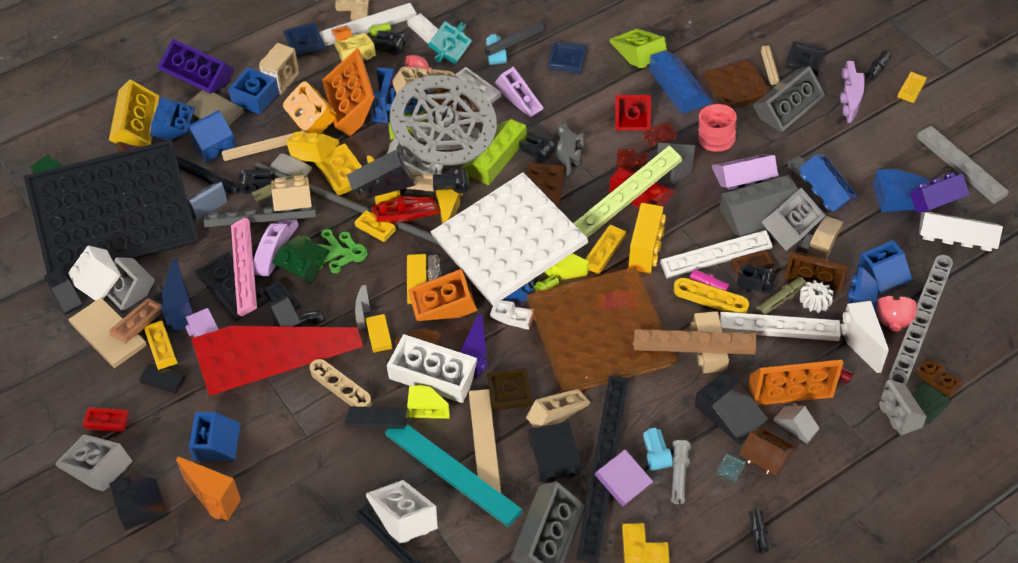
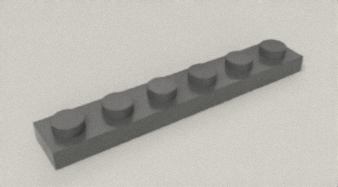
M312 205L308 208L274 211V207H265L263 210L257 211L255 208L246 209L245 212L230 210L225 214L210 212L204 218V226L233 225L245 217L250 220V223L316 217L317 210L316 205Z

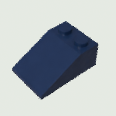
M177 259L172 260L162 291L164 302L160 303L162 312L165 314L166 323L168 326L172 325L174 332L186 329L185 326L188 325L186 317L193 314Z

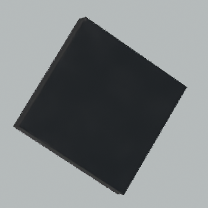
M793 42L785 68L796 70L810 66L814 75L818 76L826 49Z

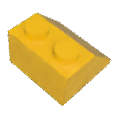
M295 132L286 143L292 157L301 161L322 162L339 144V140L325 134Z

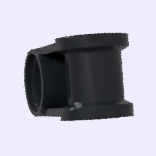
M745 264L740 268L737 284L742 289L769 294L774 289L773 280L776 278V273L770 268Z

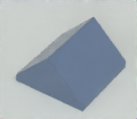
M221 182L212 184L187 199L191 214L196 220L227 203L226 194Z

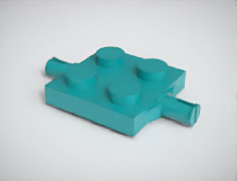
M446 21L442 24L427 45L438 53L434 58L435 62L440 63L443 58H446L453 64L458 62L472 42L462 32L466 28V24L463 25V22H461L457 28L451 26Z

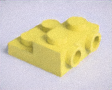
M366 33L348 37L344 41H334L341 61L347 58L356 48L360 49L363 60H369L376 56L374 43Z

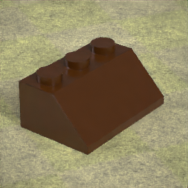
M791 250L784 280L794 281L797 277H802L806 283H812L814 280L817 283L823 281L824 286L830 285V290L841 293L849 264Z

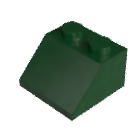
M297 235L280 247L272 262L279 268L311 284L327 257L329 250Z

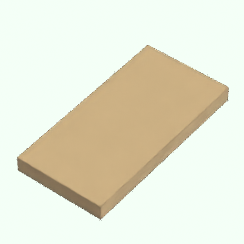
M99 298L68 319L70 324L113 368H116L147 346L146 342L138 334L126 344L110 336V329L120 322L122 318L102 298Z

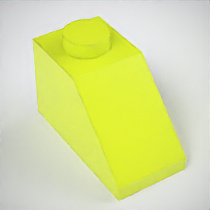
M572 253L544 271V273L548 276L554 274L556 275L554 278L557 277L558 280L587 276L589 261Z
M409 386L407 404L409 418H450L449 404L430 386Z

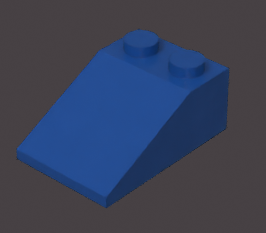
M897 169L876 170L873 188L881 212L915 210L910 191L916 190V186L927 182L929 185L927 178Z

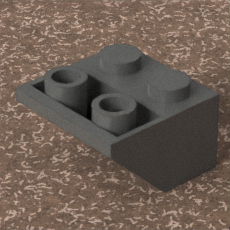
M658 143L657 155L670 146L682 157V161L657 182L673 185L692 173L695 145Z

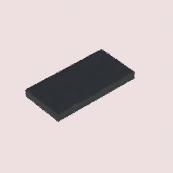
M228 252L195 270L199 279L236 322L246 316H240L237 313L234 260ZM255 284L258 309L269 301Z

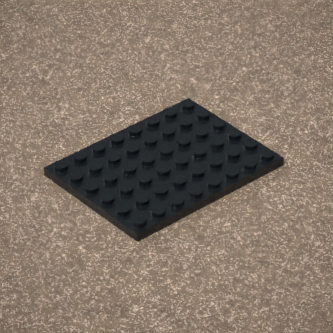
M172 140L24 176L47 274L62 268L66 276L69 277L70 269L87 246L107 250L114 262L116 257L138 259L199 243Z

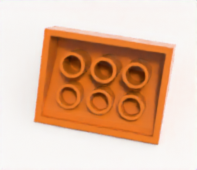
M358 48L322 79L328 103L337 113L334 120L335 128L349 136L363 125L374 99V93L360 49Z
M843 360L759 368L750 374L748 384L750 395L757 405L833 398L842 370Z

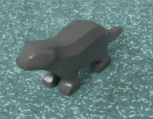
M562 121L557 128L560 140L556 148V154L560 162L566 167V175L569 176L571 164L580 166L581 150L576 151V148L583 149L584 133L576 135L569 129L566 121Z

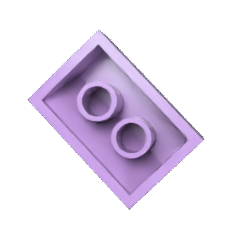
M761 154L712 165L720 186L726 187L728 190L738 189V185L741 184L751 186L756 184L755 181L762 180V182L778 177L775 155Z

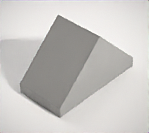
M784 406L773 419L774 423L806 444L819 431L818 425L805 406Z

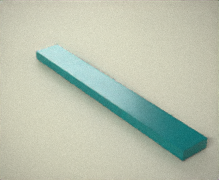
M406 424L405 429H388L385 432L389 439L508 528L523 513L519 506Z

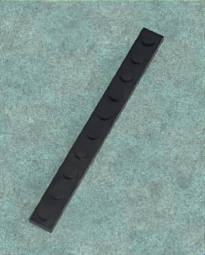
M609 375L576 560L599 562L610 492L596 477L595 473L617 456L629 378Z

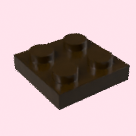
M527 368L487 373L492 411L533 406Z

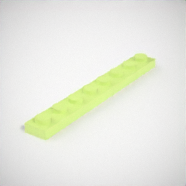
M668 146L573 224L588 238L682 161V157L672 147Z

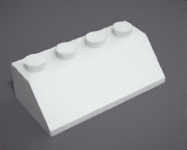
M923 211L920 217L919 234L925 240L934 241L935 238L942 239V243L953 244L956 241L961 242V246L973 248V245L981 246L980 249L992 251L993 248L998 249L1003 226L996 223Z
M403 334L387 364L388 376L391 380L409 386H430L438 395L463 403L471 387L477 358Z

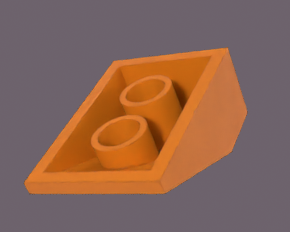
M462 269L408 289L417 321L460 318L477 311L469 282Z
M178 457L176 461L184 481L208 510L209 514L216 519L223 518L228 521L241 501L234 479Z

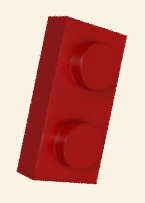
M88 407L82 425L84 429L124 432L130 414L128 410Z

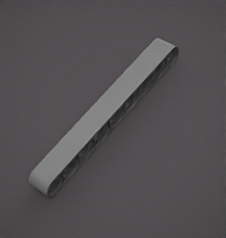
M939 255L934 261L917 304L916 317L909 324L888 380L907 385L953 265L952 259L947 255Z

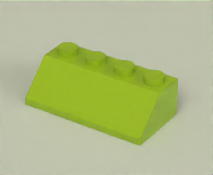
M513 119L497 124L494 139L488 149L476 159L463 163L459 169L467 170L469 177L490 185L519 150V141L522 139L526 140V125Z

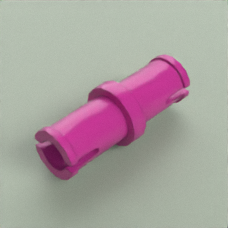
M695 268L690 275V280L727 291L730 285L714 278L712 274L709 276Z

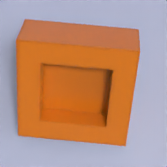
M347 25L331 29L332 36L336 41H344L352 36L351 29Z

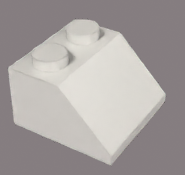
M92 246L86 247L68 273L74 286L95 301L99 298L104 299L121 276L108 251Z

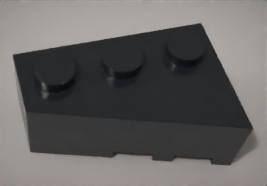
M396 150L347 174L351 189L359 201L415 186L409 169Z

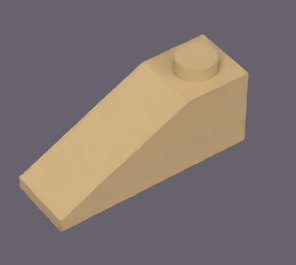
M825 216L810 242L808 254L827 259L843 225V221Z
M579 389L535 400L526 418L534 428L558 424L589 406L591 402Z

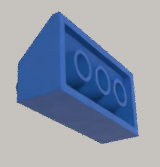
M666 50L650 55L649 71L681 114L712 104L710 97L679 57Z

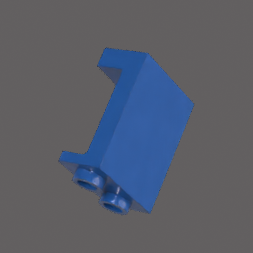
M378 67L376 72L379 93L373 92L374 99L370 107L371 121L388 123L390 111L386 110V104L390 102L391 88H394L392 81L395 74L394 69Z

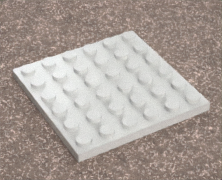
M524 173L516 176L431 231L434 239L492 305H495L588 243L587 237Z

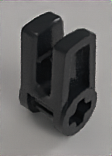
M378 31L376 34L377 38L372 40L375 50L399 55L402 51V46L407 42V38L402 33Z
M530 132L526 134V140L522 139L519 141V149L540 162H544L547 156L556 150L551 140Z
M241 171L239 173V180L241 181L239 185L240 191L244 194H251L258 189L272 184L273 171Z

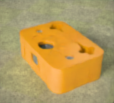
M302 82L283 103L284 109L306 133L322 134L336 119V111L320 95L318 90L307 82Z

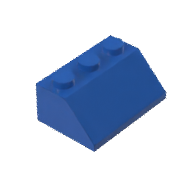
M825 154L814 155L799 168L801 177L806 182L809 181L813 186L811 188L817 196L820 195L824 200L823 204L829 211H838L858 197Z

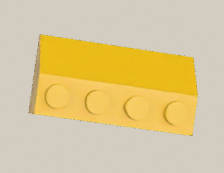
M132 80L123 85L118 91L109 140L115 144L122 142L138 147L151 145L152 136L149 135L151 123L158 106L159 95Z

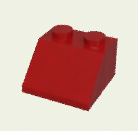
M615 95V130H650L651 95Z

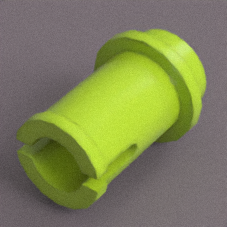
M386 22L376 26L374 24L369 27L370 36L376 38L378 31L391 32L390 24Z
M552 274L545 280L538 281L534 286L536 293L540 296L546 295L547 291L559 285L558 278L553 279L556 275Z

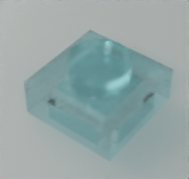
M726 454L717 470V474L736 483L746 462Z

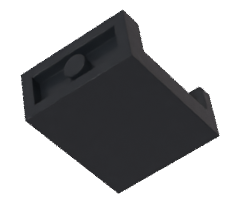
M569 422L528 429L529 444L533 449L540 482H553L556 479L573 478L581 474V462Z

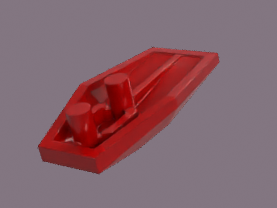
M399 196L371 207L377 222H406L440 214V210L433 197Z

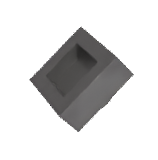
M806 234L804 240L799 241L797 246L799 252L808 254L813 235Z

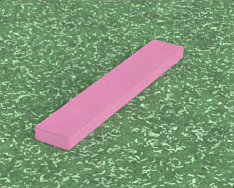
M246 217L231 225L237 313L240 316H244L257 309L250 220Z

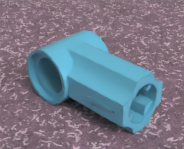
M496 34L490 35V37L486 38L487 46L501 40V38ZM505 49L488 56L489 65L507 63Z
M656 428L648 429V431L643 433V438L648 451L647 459L650 470L672 467L671 452L669 448L666 449L661 430Z

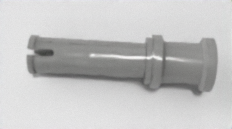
M676 440L672 443V448L674 449L672 466L674 470L671 502L679 504L680 499V503L683 504L685 502L686 468L690 465L688 453L691 449V444L685 440Z

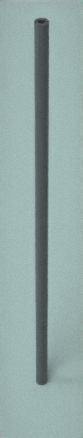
M258 162L254 166L256 170H272L273 177L276 178L285 175L289 176ZM309 184L310 192L361 213H364L366 210L372 213L368 207ZM404 222L391 223L399 229L440 245L429 232Z

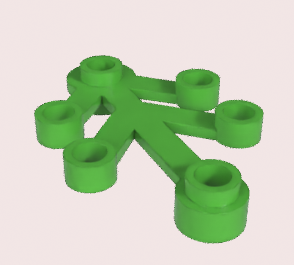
M325 229L322 231L323 241L331 245L317 244L329 250L323 264L340 255L345 256L338 261L330 262L329 267L332 273L340 272L341 267L351 261L361 262L367 258V249L361 244H355L351 239L350 233L342 232L339 235L340 242L348 246V248H342L334 238L331 230ZM302 236L303 238L311 241L308 237Z

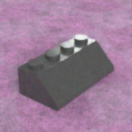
M810 66L793 71L754 103L753 107L763 122L779 132H783L820 101L825 94Z
M558 482L539 485L511 560L515 563H564L585 505Z

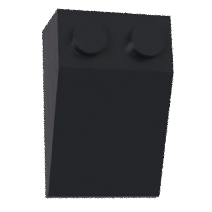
M726 370L696 393L695 407L739 445L747 439L750 432L762 427L768 421V418L742 384Z

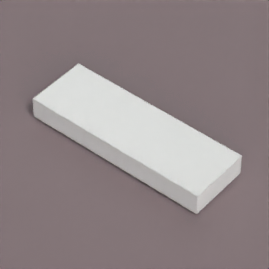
M467 67L455 74L459 79L478 88L488 98L490 103L501 97L499 90Z

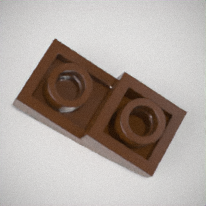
M926 358L915 369V373L937 391L951 398L962 386V380L944 372L945 366Z

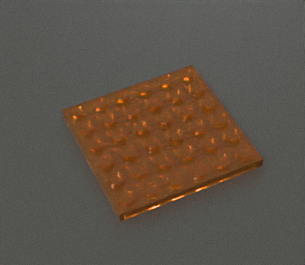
M636 267L526 295L528 305L562 393L608 383L609 375L628 378L676 365L677 363L674 352L634 350L635 329L664 330Z

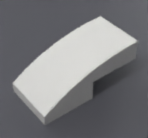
M501 300L493 305L490 317L502 323L529 330L534 317V310L515 307L514 302Z

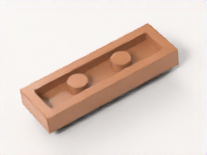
M147 298L110 329V336L126 344L163 313L161 305Z

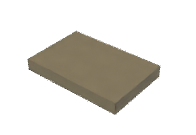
M201 90L186 103V105L195 107L192 118L200 120L220 110L228 126L244 113L242 107L215 93L210 94L204 90Z

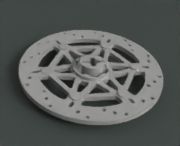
M426 76L408 83L397 93L390 110V124L398 142L415 157L433 164L458 165L472 161L488 149L496 133V114L488 98L472 84L451 76ZM433 88L451 90L450 93L427 95L424 92ZM463 94L471 99L480 112H473L460 98V95ZM415 97L418 100L412 116L405 117V107L410 99ZM446 98L442 105L433 100ZM450 100H454L452 108L447 106ZM426 101H427L428 103H430L432 106H434L435 108L430 109L429 106L427 105ZM457 103H459L467 112L456 111ZM420 106L424 107L427 114L417 116ZM459 117H470L468 119L459 120ZM428 119V123L417 122L419 120ZM482 122V132L479 138L472 142L469 139L475 123ZM470 124L467 133L463 132L460 125ZM407 127H413L427 144L423 146L410 135ZM420 127L431 128L430 136H427ZM457 130L462 138L453 133V131ZM435 131L441 133L436 140L433 139ZM445 134H448L450 137L454 139L450 141H441ZM461 145L464 148L453 152L436 150L438 146Z

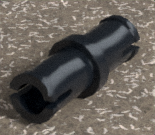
M882 51L880 56L872 62L870 69L865 73L867 79L872 75L869 80H875L879 72L885 69V64L891 59L890 53L885 57L884 55L887 51Z
M754 509V515L753 510H750V534L754 539L755 552L764 554V548L765 553L769 551L766 537L768 530L764 525L763 511L761 509Z

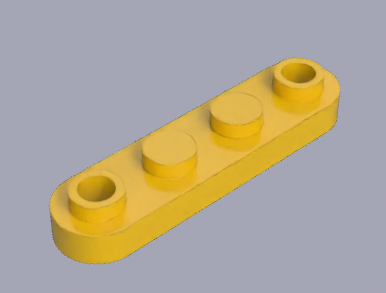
M679 278L674 283L673 290L678 297L723 312L746 314L748 311L749 302L743 296L687 278Z

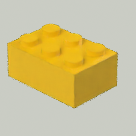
M641 203L630 245L629 270L651 273L652 267H656L657 254L661 248V241L659 240L663 238L665 227H662L666 219V215L663 214V206Z

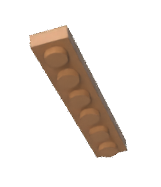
M635 329L634 350L756 354V333Z

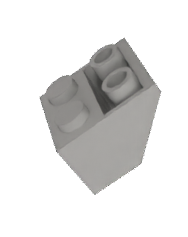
M893 380L886 381L879 405L882 412L886 413L889 417L892 427L898 431L900 436L922 428L926 415L905 384Z

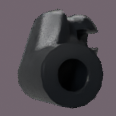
M320 310L308 311L298 317L301 326L315 319L317 324L325 321V316H323V312Z

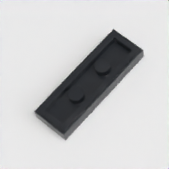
M350 406L345 425L346 427L405 429L409 410L408 408Z

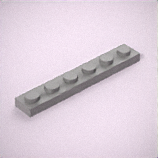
M929 126L918 133L917 138L958 174H963L964 179L993 204L1008 195L1009 191L934 127Z

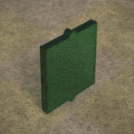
M923 382L912 393V396L926 415L925 422L929 425L952 402L942 395L939 390H935L926 382Z

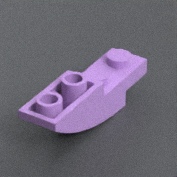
M847 61L846 67L842 70L845 88L844 93H841L840 101L844 104L843 115L846 116L847 123H851L857 115L864 91V74L856 73L854 61Z
M279 220L277 224L269 225L254 257V275L269 276L276 267L272 261L280 247L289 240L299 226L297 220Z

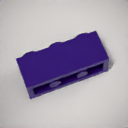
M953 172L944 175L942 180L941 177L930 180L929 185L927 182L917 185L916 190L910 191L916 213L928 211L970 195L963 174L955 175Z

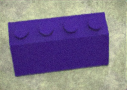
M172 39L157 67L159 70L210 94L227 85L234 72V69L225 62L175 39Z

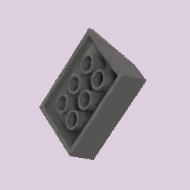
M786 175L723 193L721 195L720 210L737 238L767 230L762 221L792 196L798 188L791 177ZM767 230L770 240H774L775 237Z

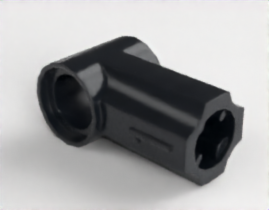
M456 169L452 174L433 175V190L453 189L456 193L467 192L469 190L468 171Z

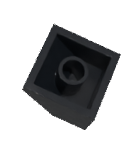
M128 476L109 483L120 520L125 530L167 515L155 478Z

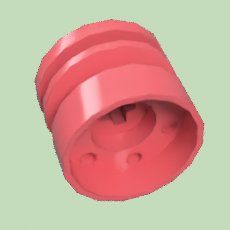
M712 104L701 110L699 114L698 139L703 148L718 152L727 150L734 145L737 117L732 108L727 105Z

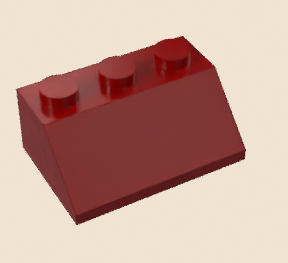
M620 167L610 178L609 193L613 192L636 172L629 168ZM655 182L630 204L640 208L641 203L664 207L674 195L675 190Z

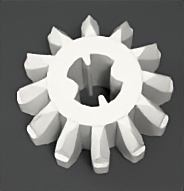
M815 280L812 283L807 282L800 291V302L803 303V308H809L810 312L816 310L817 313L821 310L826 312L828 307L832 305L833 291L830 290V285L824 286L823 281L821 283H817Z

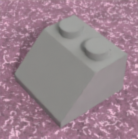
M116 257L114 264L121 276L107 293V296L121 311H125L147 296L155 279L134 259Z

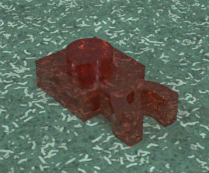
M669 122L653 127L652 132L643 133V139H649V147L653 146L657 141L665 143L677 138V132Z
M618 149L616 167L634 168V164L643 167L647 164L648 152L637 154L635 150Z

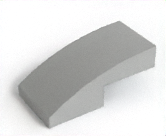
M282 153L270 166L288 175L302 170L305 178L312 170V167L306 163Z
M366 285L361 286L356 299L355 314L358 329L366 328L363 313L370 312Z

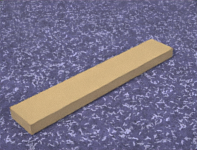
M489 389L469 391L477 475L501 493Z

